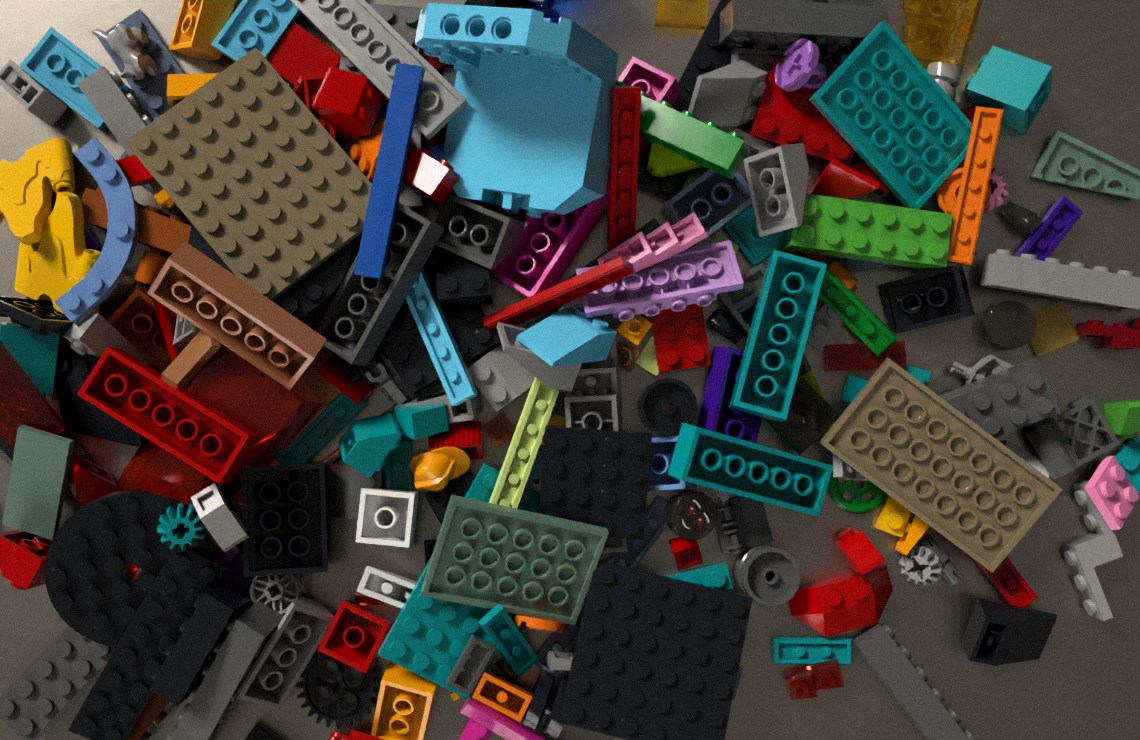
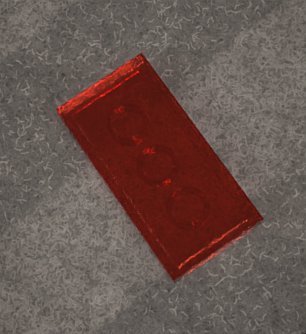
M0 340V435L14 451L17 430L22 425L52 434L64 431L67 425Z

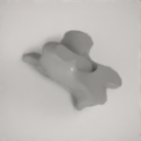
M117 24L116 28L108 34L101 29L91 30L93 35L108 43L111 49L122 59L125 68L121 78L142 80L145 78L146 72L153 76L158 74L155 62L143 50L144 45L149 43L147 34L140 28H129L126 25Z

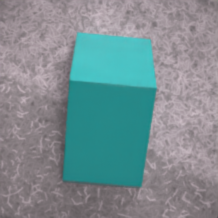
M447 404L395 407L397 424L401 434L416 440L449 431L450 429Z

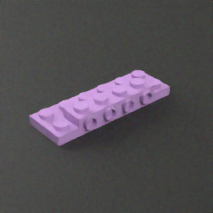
M731 240L687 248L655 265L584 295L581 299L586 318L611 314L612 319L618 318L620 321H629L634 318V315L645 313L646 316L651 317L659 314L660 310L671 308L672 311L678 312L691 304L697 303L700 307L708 306L713 300L717 299V294L743 289L744 282ZM600 265L576 269V276Z

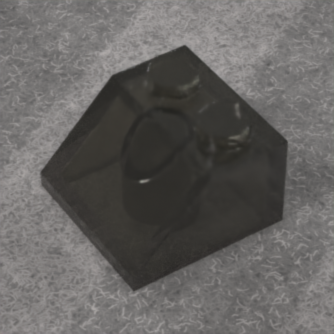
M802 377L795 384L787 419L781 423L764 419L800 456L822 436L839 414Z

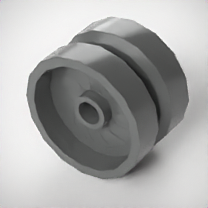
M764 544L750 547L742 552L736 561L734 571L736 584L745 596L751 597L753 601L761 605L771 607L783 605L792 599L799 588L801 578L799 566L792 555L783 549Z

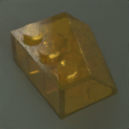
M903 0V10L905 11L903 44L918 61L926 63L948 62L964 68L983 0Z

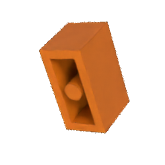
M485 670L472 698L521 722L533 698V694Z

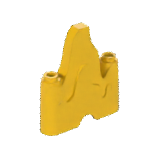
M58 137L52 138L29 148L24 156L16 162L0 161V224L6 218L10 230L23 244L31 245L42 240L43 225L52 209L53 190L55 193L67 191L73 193L75 190L72 145L68 140Z
M69 191L57 192L54 209L43 225L42 240L31 245L23 244L21 241L19 244L14 290L34 300H40L44 294L48 295L52 300L54 309L63 313L54 301L85 277L101 253L86 247L83 208L78 195ZM100 304L91 312L99 313Z

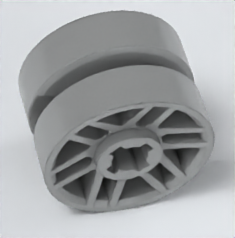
M303 573L255 576L250 587L251 600L253 604L260 601L276 612L284 614L294 600L301 596L304 597L306 580Z

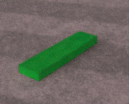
M826 266L819 298L877 356H880L898 339V336Z

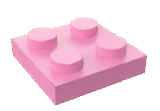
M1114 456L1103 458L1084 488L1110 530H1119L1123 527L1140 498L1137 489L1131 484L1123 467L1119 465Z

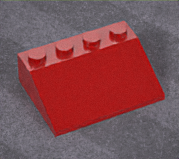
M774 58L765 82L766 88L760 96L757 105L758 109L750 124L748 134L781 145L804 143L805 153L829 161L834 159L849 167L855 150L809 100L819 88L812 89L802 86L793 92L784 91L777 86L774 77L777 63L779 61L782 63L783 60Z

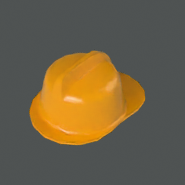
M447 446L414 456L410 460L409 467L414 474L416 489L439 491L451 479L465 474L470 467L471 461L469 455L464 450Z

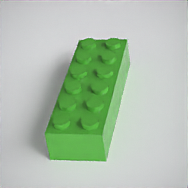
M806 193L802 226L784 231L782 250L934 271L947 267L952 214Z

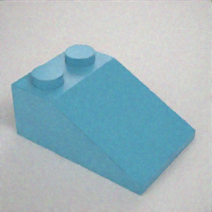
M577 305L571 308H563L518 334L516 340L551 367L606 360L617 332L610 328L605 320L596 317L586 318L583 306Z

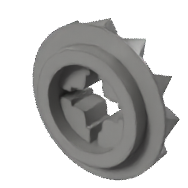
M914 546L907 555L902 554L899 561L901 567L900 574L906 577L907 583H913L917 588H928L941 577V561L927 547ZM917 562L919 563V565H928L922 571L923 574L920 570H912V568L917 564Z

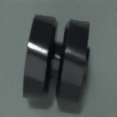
M665 378L653 382L644 389L639 397L637 408L639 418L647 429L654 434L672 436L679 434L682 422L692 425L696 419L698 405L695 394L687 384L681 380ZM668 402L669 405H673L672 411L665 412L663 409L664 403Z
M541 669L532 690L533 698L524 714L521 726L534 731L539 727L543 716H546L543 725L544 735L555 739L559 737L564 724L558 723L568 678L563 677L554 692L552 691L555 683L554 673Z

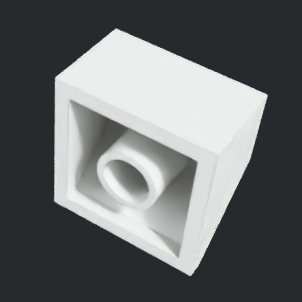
M361 488L355 542L411 547L414 544L419 492Z

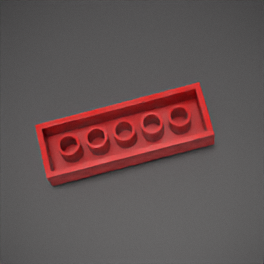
M107 346L77 393L78 396L218 484L231 482L259 437L252 430L119 348Z

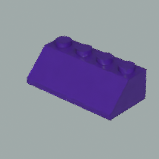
M714 347L697 427L757 443L762 417L729 408L744 351L731 347Z

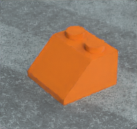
M385 119L375 124L369 134L357 138L350 150V159L371 183L375 173Z

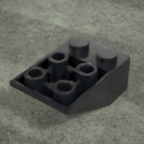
M978 598L961 640L968 660L997 666L1039 659L1055 624L1057 615Z

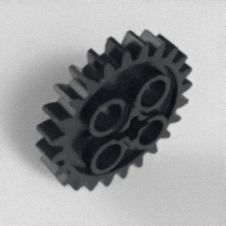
M317 648V654H313L305 667L306 671L304 670L300 676L303 681L296 684V687L303 688V691L297 695V698L306 699L301 707L306 708L309 706L311 708L307 715L308 717L315 713L318 715L316 723H319L323 718L326 719V727H329L333 721L336 722L337 729L341 728L344 721L348 727H351L353 718L360 723L363 720L362 713L369 716L372 712L369 706L376 707L377 701L373 697H378L379 690L376 687L380 686L381 680L376 679V677L381 674L382 670H374L373 667L378 661L374 660L367 673L361 672V679L355 680L350 674V670L353 667L318 651ZM326 662H332L335 665V673H329L326 670ZM318 676H320L322 679L327 681H319L317 678ZM338 679H341V684L344 685L341 689L338 688L339 684L335 682ZM356 686L361 687V688H362V691H358V689H356V688H354V687H356ZM319 688H325L328 691V699L320 697L318 693ZM345 694H349L354 698L355 703L353 706H349L344 702Z

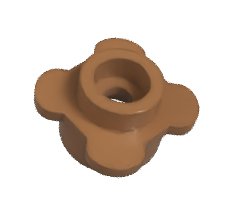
M620 341L618 343L619 366L624 367L626 371H632L635 368L634 362L636 358L640 356L639 348H632L626 341Z

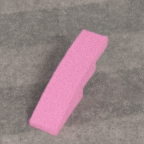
M693 212L672 226L669 222H666L646 236L642 231L598 258L597 261L599 265H602L622 256L632 263L634 271L638 272L684 251L709 235L697 214Z

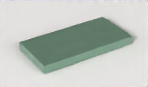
M26 425L18 427L2 525L47 539H54L59 530L75 440Z

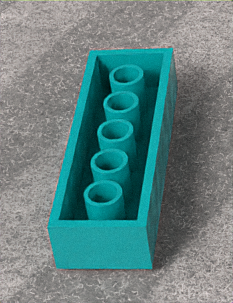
M774 250L770 255L731 397L730 409L780 423L787 419L827 264Z
M682 422L668 475L685 482L819 517L834 466Z

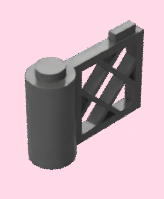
M1082 397L1071 403L1070 405L1073 409L1059 415L1058 420L1052 419L1046 423L1040 420L1028 426L1030 431L1026 432V435L1052 479L1062 477L1120 445L1093 398L1087 400L1086 397ZM1087 407L1093 415L1092 424L1080 420L1082 410ZM1065 420L1073 423L1071 435L1063 433L1058 422ZM1079 425L1090 429L1088 441L1077 438ZM1096 432L1104 433L1109 444L1105 446L1095 444ZM1075 442L1087 446L1085 457L1078 459L1074 452Z

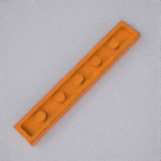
M976 106L951 226L948 263L972 266L1004 109Z

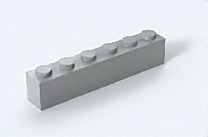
M102 66L78 82L77 85L128 156L135 155L125 141L152 121L146 114L143 116L137 109L140 104L130 92L128 94L125 93L121 87L124 85V82L115 71L110 72ZM158 182L149 184L156 194L163 190ZM178 206L172 209L167 207L170 214L177 216L183 214Z
M996 249L994 254H985L981 286L1119 309L1140 310V277H1135V272L1118 270V273H1111V268L1094 266L1093 269L1086 268L1087 264L1080 262H1070L1069 265H1064L1062 260L1057 258H1045V261L1037 260L1038 256L1033 254H1021L1020 257L1012 256L1013 251Z

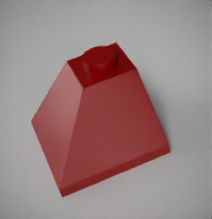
M832 159L821 170L809 194L858 201L875 191L880 183Z

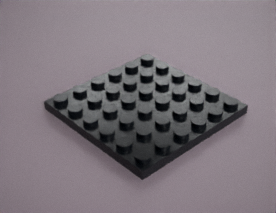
M599 560L596 569L593 570L558 723L626 740H725L752 598Z

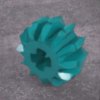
M179 503L177 511L170 506L166 510L167 515H160L159 521L161 525H158L157 532L163 534L160 539L162 543L171 541L169 546L171 550L175 548L176 544L180 545L182 551L186 550L187 543L192 547H196L197 539L204 538L205 532L203 529L206 526L200 520L198 513H193L194 505H190L188 510H185L183 503ZM178 524H185L184 528L187 527L186 530H180V526L177 527Z

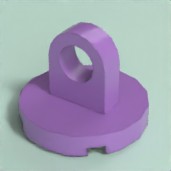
M800 39L792 43L784 51L783 55L785 58L782 63L780 61L777 63L774 74L775 83L786 92H793L802 86L812 89L819 88L827 80L826 67L818 62L819 48L815 43L807 39Z

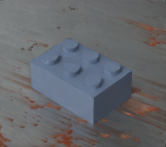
M709 169L667 201L662 211L673 225L693 212L697 214L709 235L691 246L697 247L752 205L749 185L738 170L733 179H730Z

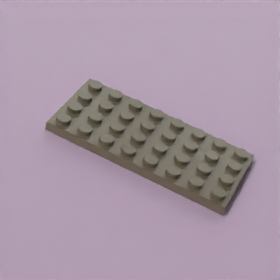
M889 358L885 359L820 441L824 447L992 573L1063 490Z

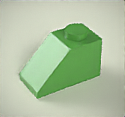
M1140 399L1103 404L1106 421L1115 435H1120V439L1137 437V432H1140Z

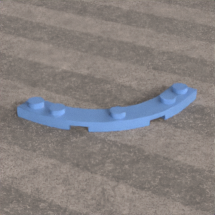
M96 137L74 153V155L91 173L103 193L108 214L105 243L97 261L85 277L54 301L68 319L75 324L101 304L120 283L119 278L127 264H130L138 238V206L134 200L131 183L118 162Z

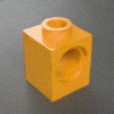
M638 314L634 315V318L629 321H623L616 332L617 335L634 347H637L653 324Z

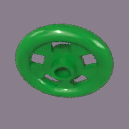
M832 470L828 490L836 505L846 512L852 514L872 512L880 507L888 496L887 493L875 484L872 485L871 481H863L864 484L861 488H857L856 480H846V484L838 482L839 478L833 477ZM846 490L855 495L852 502H849L842 496ZM871 491L875 497L865 503L862 496Z

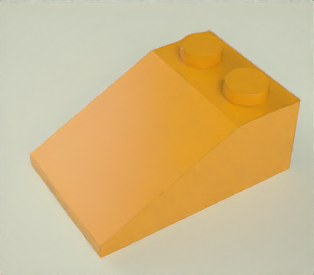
M389 661L381 679L371 735L384 740H424L438 684Z

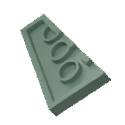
M1059 130L1054 131L1030 176L1033 179L1133 200L1140 198L1139 169Z

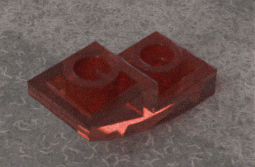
M838 659L809 665L785 676L791 700L817 697V690L844 687Z

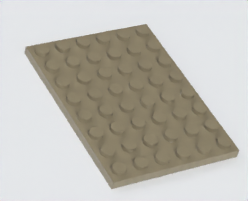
M256 47L125 141L131 151L234 275L271 301L277 299L363 232L372 183Z

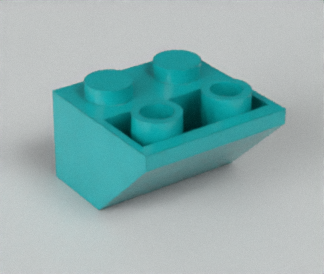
M387 413L354 420L339 440L343 463L370 478L375 471H379L385 463L387 454L390 450H395L401 441V432L395 415Z

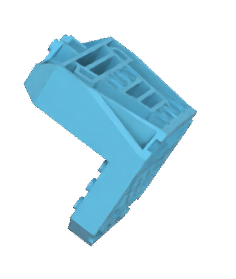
M428 3L426 9L422 8L420 10L415 45L424 49L426 55L439 57L440 62L454 65L453 69L457 70L454 88L468 102V105L448 122L442 159L454 168L452 172L459 179L453 188L457 196L473 202L500 206L503 208V212L519 215V210H526V216L542 218V214L546 212L565 215L605 196L610 168L612 86H616L619 54L573 20L560 17L558 24L553 23L551 18H543L544 12L538 10Z

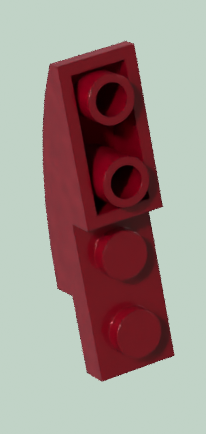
M1140 316L1139 320L1129 321L1128 324L1113 323V326H1106L1104 321L1087 320V324L1076 326L1075 336L1101 339L1100 349L1125 350L1140 348Z

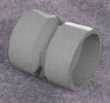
M948 62L930 63L927 72L954 102L956 96L954 88L959 85L962 69Z

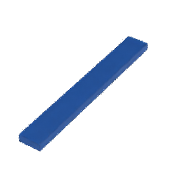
M396 64L354 271L356 276L383 280L425 73L423 66Z

